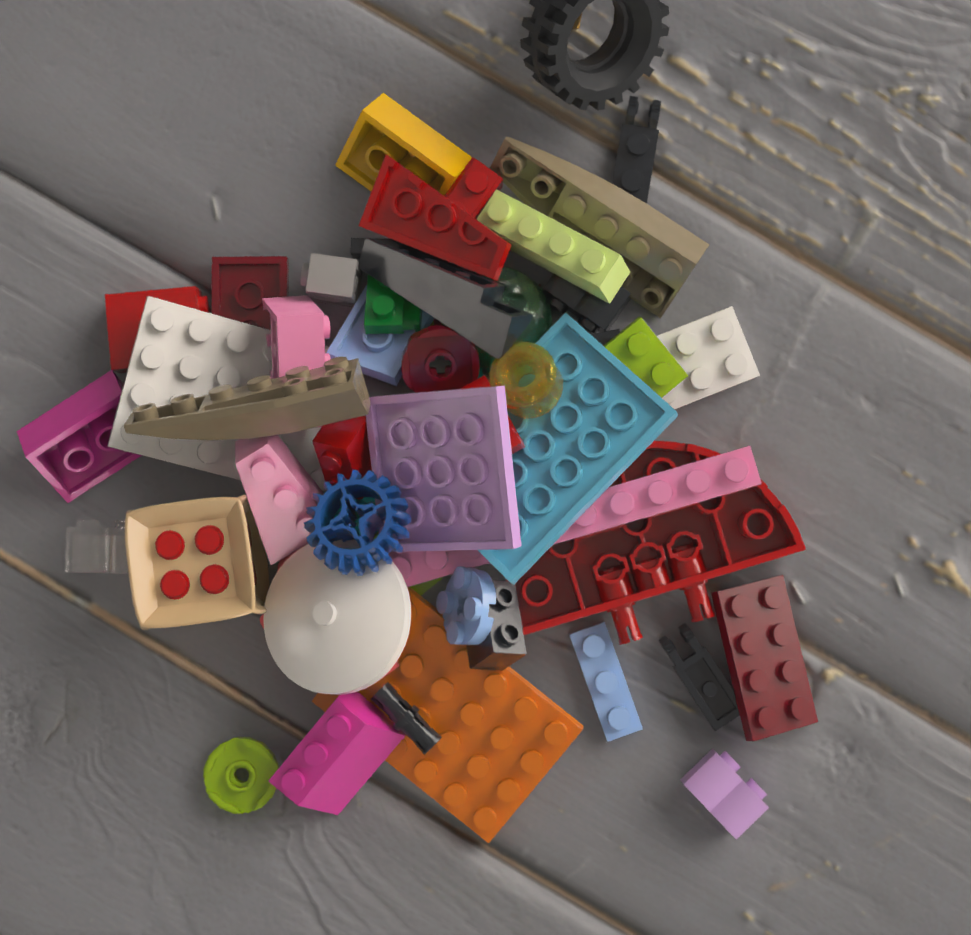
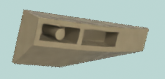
M508 136L503 140L490 166V169L503 178V183L525 205L620 254L630 270L622 287L631 293L632 300L659 318L663 316L709 246L708 243L614 184L568 161Z
M336 357L326 361L323 367L309 370L308 366H300L288 370L285 373L286 376L270 379L269 375H263L249 380L245 386L233 389L231 385H221L211 389L208 395L194 398L193 394H185L170 401L171 404L156 407L155 403H148L138 406L132 410L133 413L130 414L125 422L124 429L128 434L168 439H251L293 433L368 415L371 401L359 359L347 360V357Z

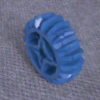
M353 469L350 479L347 480L343 474L338 473V483L332 486L331 483L324 481V488L326 489L324 495L313 493V499L318 503L317 506L306 507V513L313 518L304 522V528L311 533L306 537L307 543L311 547H315L313 554L319 560L325 559L324 564L331 570L338 566V571L341 574L348 575L353 568L357 576H363L365 567L368 565L372 572L378 573V561L383 559L386 564H392V558L389 553L392 550L399 553L403 552V547L398 542V539L409 538L410 533L403 527L411 523L410 515L404 512L409 508L408 502L405 498H400L402 492L398 486H390L391 482L383 475L377 479L376 474L368 470L362 478L360 472ZM371 497L382 501V503L377 505L373 503L359 505L356 498ZM342 506V509H341V512L339 513V515L333 519V517L335 516L336 512H337V511L340 509V507ZM355 511H356V513L361 517V518L359 519V524H360V525L358 526L361 535H360L359 532L355 529V527L357 526V523H356L357 517H356ZM383 526L382 531L374 540V533ZM339 540L343 542L355 540L360 548L342 549L333 545V543Z

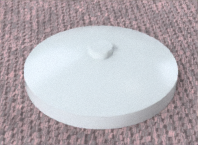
M339 540L333 543V545L342 549L360 548L355 540L346 542ZM307 544L284 562L269 587L264 606L267 612L264 613L263 620L265 638L270 653L281 671L294 683L307 690L322 694L341 695L366 689L383 678L391 670L406 645L411 625V602L405 580L393 561L392 564H386L383 559L378 561V573L372 572L367 565L363 576H357L353 568L348 575H343L338 571V566L335 569H329L324 564L325 559L319 560L313 554L315 547Z

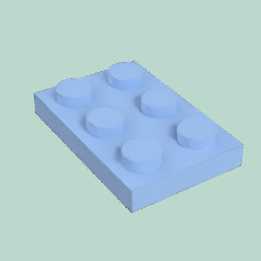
M366 285L326 353H329L330 359L336 357H347V360L358 358L363 374L397 386L402 377V353L409 337L415 333V330H404V334H366L364 329ZM423 310L421 330L429 327L434 320V317Z

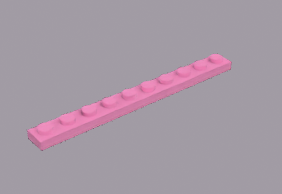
M751 446L608 487L553 545L761 485ZM478 550L389 553L392 561L401 572L407 587L452 575L455 569L460 566L476 568L490 564Z

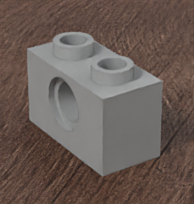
M311 253L310 263H303L301 286H305V291L313 302L354 307L359 298L362 270L359 268L357 259Z

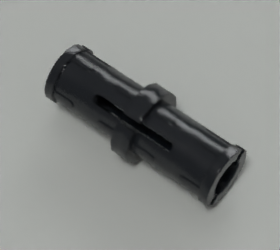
M389 682L371 698L395 723L393 727L397 731L401 730L408 736L424 755L442 738L418 714L419 709L415 705L411 706L404 700Z

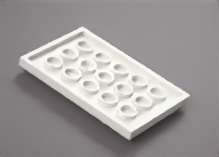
M147 296L107 447L241 481L235 465V441L238 439L190 440L128 434L125 432L124 424L130 414L133 413L132 410L144 404L155 403L156 407L171 404L170 401L181 395L193 394L194 398L208 395L211 389L221 385H231L233 389L247 385V382L255 377L270 376L269 371L272 370L271 346L267 347L266 334H271V330ZM325 346V353L329 349L328 346ZM321 427L278 435L325 494V479L312 442Z

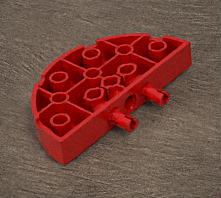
M654 440L609 487L717 456L720 453L694 444ZM761 480V485L552 545L515 583L523 634H531L607 611V613L611 612L619 638V645L630 643L626 629L627 626L632 640L636 641L643 638L632 607L635 605V602L676 589L684 591L692 622L702 621L703 616L709 619L716 615L713 612L705 586L708 579L806 550V547L789 511Z

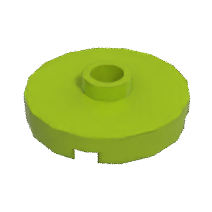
M234 737L221 743L208 756L203 769L206 792L220 809L230 813L243 814L262 808L274 796L277 788L269 782V779L280 766L274 753L263 742L251 737ZM237 769H246L249 773L248 780H239L236 776Z

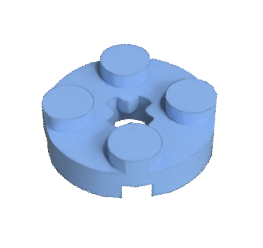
M457 567L446 586V590L439 592L436 607L437 611L443 614L448 643L455 645H479L489 635L494 618L488 617L489 604L496 605V592L493 581L486 571L477 570L472 567Z

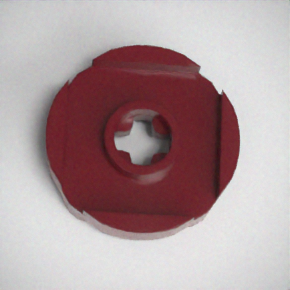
M433 325L413 333L408 339L401 358L403 379L410 390L412 389L415 393L460 389L475 381L479 375V357L475 345L446 325ZM436 356H444L445 360L451 361V365L445 366V372L437 373L436 367H429V363L435 361Z

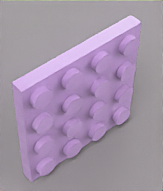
M505 385L369 397L371 403L369 414L366 415L372 471L376 474L377 479L383 475L391 482L390 486H398L402 492L400 498H405L409 505V508L404 512L410 515L411 523L403 526L410 533L409 538L398 539V542L403 547V552L515 549L522 546ZM375 499L376 505L382 503V501ZM383 526L379 528V534L382 531Z

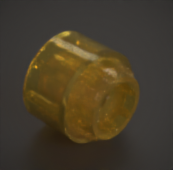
M529 342L516 343L509 348L503 357L495 358L492 363L489 375L490 385H505L507 410L511 414L521 418H536L548 413L558 403L563 391V378L552 356L543 347ZM527 374L535 375V379L531 384L525 387L518 386L523 376Z

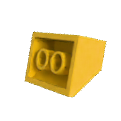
M382 93L361 111L335 166L369 191H372L385 155H388L445 196L472 157L385 93Z

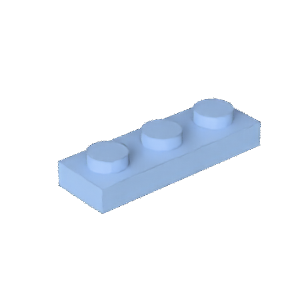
M603 621L569 633L607 742L643 730L605 622Z

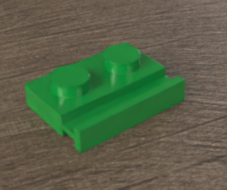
M368 274L364 316L365 333L404 334V330L419 332L422 326V309Z

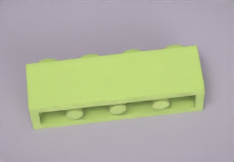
M497 189L477 218L478 221L512 245L511 251L609 304L630 273L622 256L617 252Z

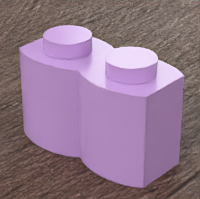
M711 749L680 781L735 839H738L769 808L762 801L767 794L752 778L746 783L740 778L736 772L741 767L726 751L719 756L716 751Z

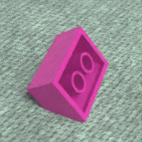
M112 370L17 431L25 457L67 503L142 456L107 447L124 385Z
M359 692L341 694L269 779V782L297 806L339 815L406 735L401 730L397 731L393 727L395 723Z

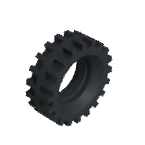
M530 0L529 4L535 7L532 17H523L522 26L529 30V36L520 39V45L523 50L531 55L523 59L525 66L534 72L532 77L538 83L569 105L573 104L581 110H587L588 105L596 110L605 109L606 100L617 105L623 102L622 93L628 89L635 93L640 88L637 80L643 73L650 77L654 71L649 66L653 57L662 56L664 48L658 44L660 37L668 36L669 27L662 23V18L669 15V6L659 0H612L614 20L607 39L596 52L585 59L574 61L569 58L567 51L568 38L576 19L588 4L594 0Z

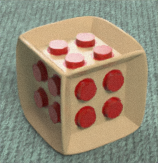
M246 494L239 497H212L164 503L126 512L125 548L130 589L135 614L142 630L210 623L233 619L250 613L264 614L267 612V609L264 607L270 587L267 554Z

